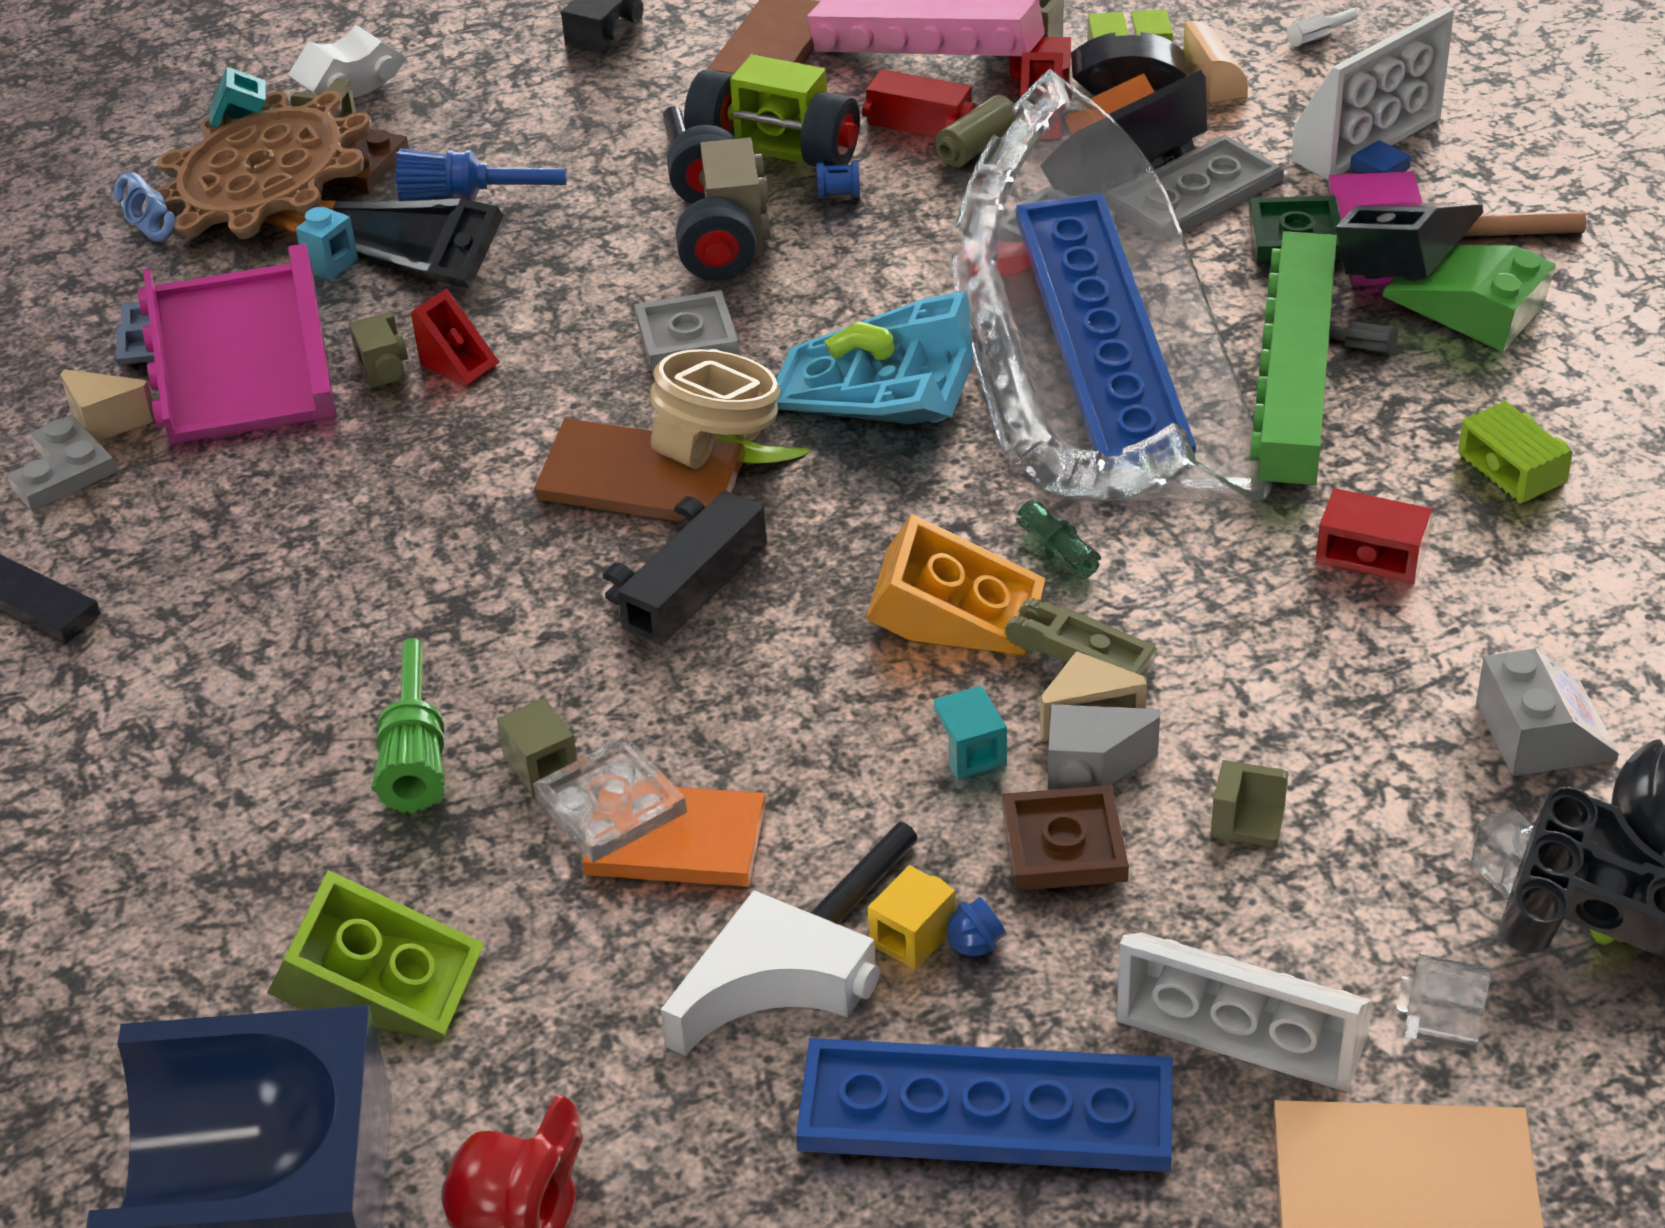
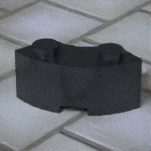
M1116 32L1108 33L1085 42L1071 52L1072 78L1093 96H1097L1143 73L1154 92L1187 76L1184 50L1166 38L1147 32H1141V36H1116Z

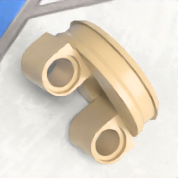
M686 350L665 357L653 370L655 382L651 386L650 402L660 415L654 418L651 447L653 451L693 469L701 468L709 459L714 448L716 434L737 435L745 440L752 441L759 435L761 430L768 428L776 420L778 412L776 400L781 394L780 385L767 368L751 359L716 350Z

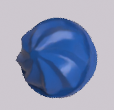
M981 897L969 905L964 901L960 903L947 923L948 941L952 949L967 956H979L995 951L997 949L996 942L1007 935L995 913Z

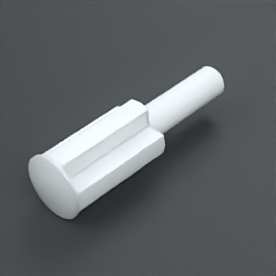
M1352 8L1325 18L1324 13L1295 22L1287 28L1288 40L1294 47H1299L1329 36L1332 33L1331 28L1356 20L1358 12Z

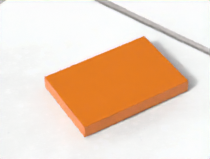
M604 782L583 859L584 874L588 876L749 887L766 808L765 793Z

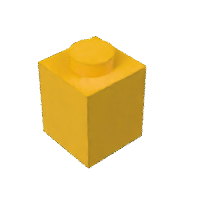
M908 865L868 906L869 937L874 939L875 948L916 971L948 937L947 923L956 910V890L948 886L942 879L936 876H929Z

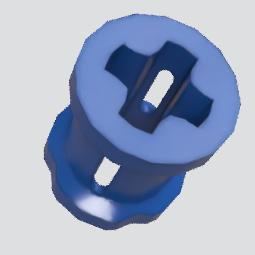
M853 160L851 165L825 166L823 162H817L818 200L825 199L827 195L852 194L853 198H860L859 160Z

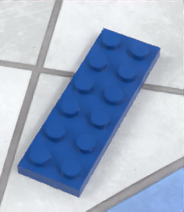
M809 1038L796 1132L797 1151L1171 1172L1173 1057Z

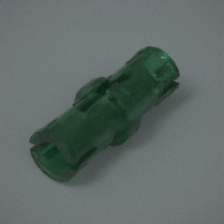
M1036 499L1026 502L1019 509L1017 515L1020 517L1016 518V522L1037 539L1041 550L1048 557L1060 560L1079 579H1086L1096 572L1100 565L1098 560H1101L1100 554L1079 538L1076 528L1069 521L1060 520L1055 517L1043 503Z

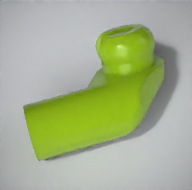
M856 322L824 341L828 352L835 361L856 348L870 352L876 360L880 361L889 359L895 351L893 336L886 328L864 322Z

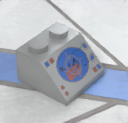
M1536 648L1483 656L1476 703L1512 777L1618 760L1619 753L1578 678Z

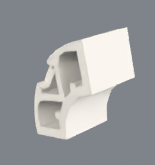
M355 25L345 37L334 43L319 45L308 41L288 75L317 95L325 92L335 79L351 81L353 97L357 98L376 90L388 80L394 78L407 57L358 25Z

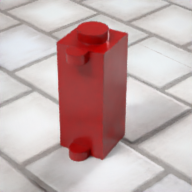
M881 69L866 88V101L862 107V116L867 117V124L936 137L940 130L975 109L976 104L972 103V86Z

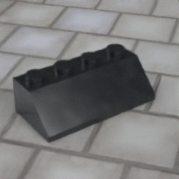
M1199 70L1074 130L1038 166L1052 190L1069 198L1099 193L1104 195L1103 190L1109 187L1116 190L1135 180V174L1141 171L1145 175L1167 164L1165 159L1171 156L1177 159L1197 149L1195 141L1207 132L1206 76L1202 70Z

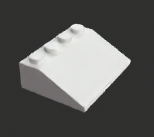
M1447 6L1334 66L1295 123L1292 161L1328 180L1329 175L1342 174L1349 170L1351 156L1377 140L1392 146L1439 120L1442 112L1454 9Z

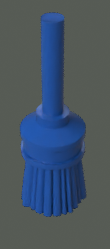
M401 148L397 152L396 183L399 201L454 198L474 201L479 190L489 189V185H567L568 181L567 168H489L488 163H479L473 150H466L465 152L448 150L447 154Z

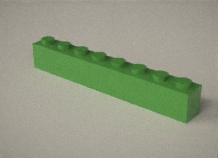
M1283 231L1281 249L1272 248L1250 449V460L1259 461L1258 481L1317 485L1337 235Z

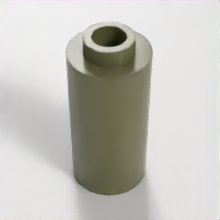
M996 95L937 133L935 143L938 156L942 161L953 167L958 168L965 165L1019 128L1020 116L1016 106L1007 97Z

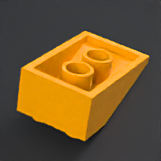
M911 513L887 548L866 620L910 641L1024 655L1027 651L1019 645L1015 646L1014 643H1010L1011 641L1004 634L1006 632L1004 628L1011 618L1013 619L1014 616L1018 617L1020 614L1018 610L1024 601H1027L1028 598L1041 599L1046 578Z

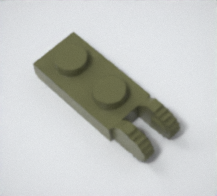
M1028 598L1027 601H1024L1018 610L1020 613L1018 617L1014 616L1013 619L1011 618L1004 628L1006 630L1004 634L1007 635V639L1011 641L1010 643H1014L1015 646L1019 645L1026 651L1031 652L1039 649V651L1060 659L1065 663L1078 651L1145 676L1154 663L1157 648L1151 643L1066 607L1059 608L1034 598Z

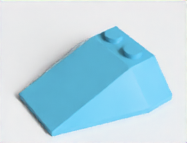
M966 291L924 298L862 321L886 328L892 334L895 351L889 359L883 361L876 360L870 352L856 348L835 361L828 352L824 341L845 329L843 328L791 347L776 378L781 388L780 397L776 400L778 410L904 424L926 421L935 423L952 417L974 362L969 299Z

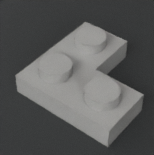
M71 414L64 418L52 420L46 426L30 432L33 446L43 458L28 462L23 467L8 473L7 477L11 489L31 511H34L117 473L113 457Z

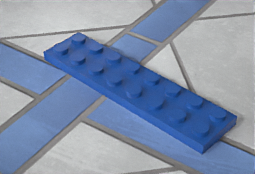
M1103 193L1016 205V221L1100 473L1194 460L1196 452L1195 441Z

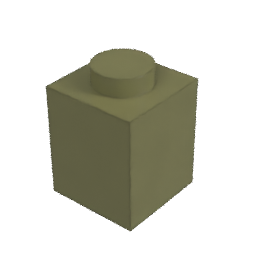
M545 698L497 718L503 757L531 794L579 774L574 735Z

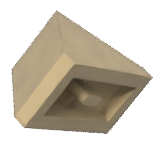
M64 369L60 374L71 412L98 442L150 424L155 420L152 408L153 399L148 380Z
M1076 651L1041 695L1040 735L1043 742L1049 741L1052 704L1146 709L1147 682L1144 676Z

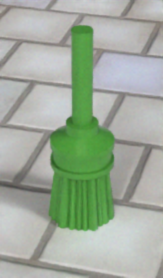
M415 638L407 639L402 644L401 701L387 706L378 717L376 746L379 755L371 786L372 791L376 792L380 798V802L386 804V808L392 807V810L398 809L400 813L408 811L410 814L417 813V809L423 811L427 807H431L432 804H440L442 802L441 797L444 796L445 780L440 756L444 748V720L441 713L434 706L422 701L423 644Z

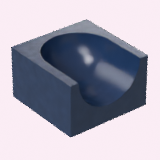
M370 1005L120 1024L117 1045L126 1079L130 1128L126 1189L121 1208L89 1210L86 1228H383L392 1094Z

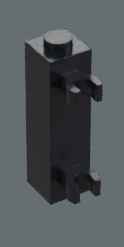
M725 490L707 507L698 499L685 496L674 507V512L684 515L686 518L676 526L678 534L636 573L626 565L615 562L602 574L603 579L614 583L605 593V598L619 605L622 629L663 646L767 544L764 506Z

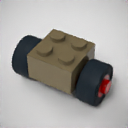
M699 125L683 131L672 142L667 156L669 180L672 188L680 198L691 203L682 213L677 223L676 241L678 255L685 268L699 278L712 281L730 279L743 272L750 265L753 258L764 257L763 240L771 239L769 214L766 203H768L766 177H764L762 154H754L751 138L735 139L728 131L717 126Z

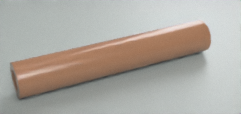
M1584 211L1482 214L1463 237L1584 233L1586 229V215Z

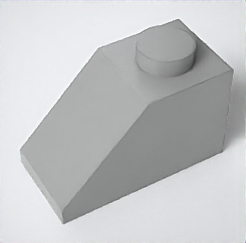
M1052 704L1048 747V789L1113 785L1158 756L1160 709Z

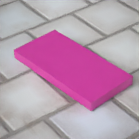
M1414 172L1329 175L1328 177L1329 195L1336 196L1341 221L1356 205L1400 202L1423 203ZM1349 275L1351 285L1353 286L1388 285L1395 278L1383 276L1377 279H1368L1364 275Z

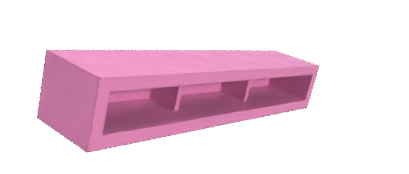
M821 0L807 15L815 52L1022 56V52H1031L1045 34L1039 0Z

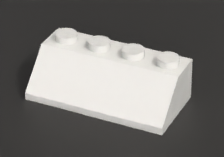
M1142 932L1123 936L1119 950L1116 1022L1348 1093L1367 1041L1372 1000L1355 996L1344 990H1335L1301 980L1286 973H1278L1240 962L1232 957L1220 956L1189 947L1171 939H1162Z

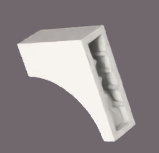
M753 890L661 1008L666 1048L686 1056L699 1041L716 1028L743 1015L772 1008H814L833 1012L848 1018L861 998L868 999L871 996L879 980L880 969L875 963L874 939Z

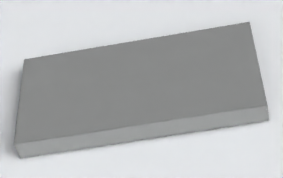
M1224 134L1104 195L1111 215L1161 245L1282 182L1284 168Z

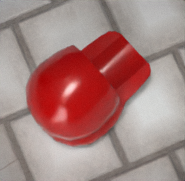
M559 1094L555 1096L536 1135L530 1139H523L500 1132L480 1131L472 1134L464 1141L451 1161L441 1189V1201L448 1225L451 1228H567L575 1209L577 1190L571 1177L572 1170L583 1142L581 1131L582 1118L576 1105L565 1096Z

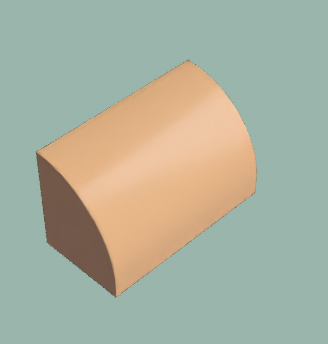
M1185 21L1183 50L1185 53L1186 69L1190 75L1199 70L1203 71L1206 76L1207 101L1215 103L1248 97L1247 78L1216 32L1204 23Z

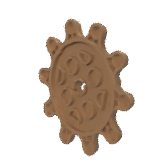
M275 91L266 95V101L260 114L253 112L239 119H233L223 114L218 128L209 125V116L200 124V129L205 138L198 145L188 149L171 150L159 157L157 161L159 169L167 176L176 178L171 183L155 189V191L162 194L165 206L168 209L167 212L184 209L175 218L174 229L184 238L196 237L210 226L223 222H228L229 229L238 238H251L259 232L262 222L269 215L282 210H294L301 215H305L308 210L321 207L320 192L325 182L340 177H352L363 170L364 157L362 151L359 149H346V147L370 134V116L364 112H357L346 117L334 118L342 110V97L337 91L323 92L302 106H288V96L285 92Z

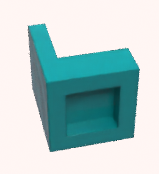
M226 67L210 105L209 125L218 128L223 114L233 119L242 118L253 112L260 114L266 101L265 80Z
M982 685L934 700V712L949 738V767L957 780L1007 765V726Z

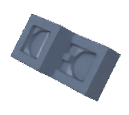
M139 302L121 304V325L117 326L116 361L118 365L155 361L154 352L147 353L142 326L150 325L149 315H142Z

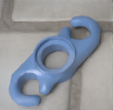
M134 172L122 173L115 183L113 192L114 200L118 203L121 202V206L124 208L125 218L130 223H134L150 240L154 242L167 241L174 231L175 215L171 211L167 212L168 209L165 206L162 194L155 191L138 174ZM129 184L128 194L125 198V188ZM147 198L146 209L144 214L142 215V205L145 199ZM164 215V225L160 230V220Z

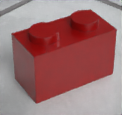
M1334 488L1319 524L1315 563L1415 584L1428 547L1433 508Z

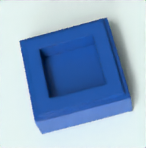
M1377 140L1351 156L1350 169L1359 174L1405 172L1410 169L1411 155Z

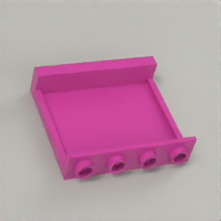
M306 243L288 246L291 263L158 285H155L150 269L143 270L145 288L138 289L137 292L142 315H149L150 325L142 326L147 353L154 352L155 362L147 363V370L152 390L159 389L160 400L152 401V408L157 428L165 427L171 445L337 416L313 271Z

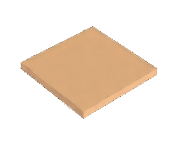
M1274 1101L1273 1119L1280 1228H1543L1526 1108Z

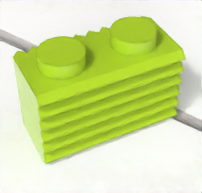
M1503 400L1500 405L1496 403L1493 408L1489 406L1485 411L1481 409L1478 414L1473 413L1470 418L1466 416L1462 421L1458 447L1460 458L1465 457L1466 462H1471L1473 468L1477 467L1479 473L1484 472L1485 477H1490L1492 483L1496 482L1499 488L1503 487L1505 494L1510 493L1511 498H1516L1518 504L1568 482L1573 451L1570 450L1568 444L1559 437L1554 438L1538 426L1535 419L1529 413H1521L1507 401Z

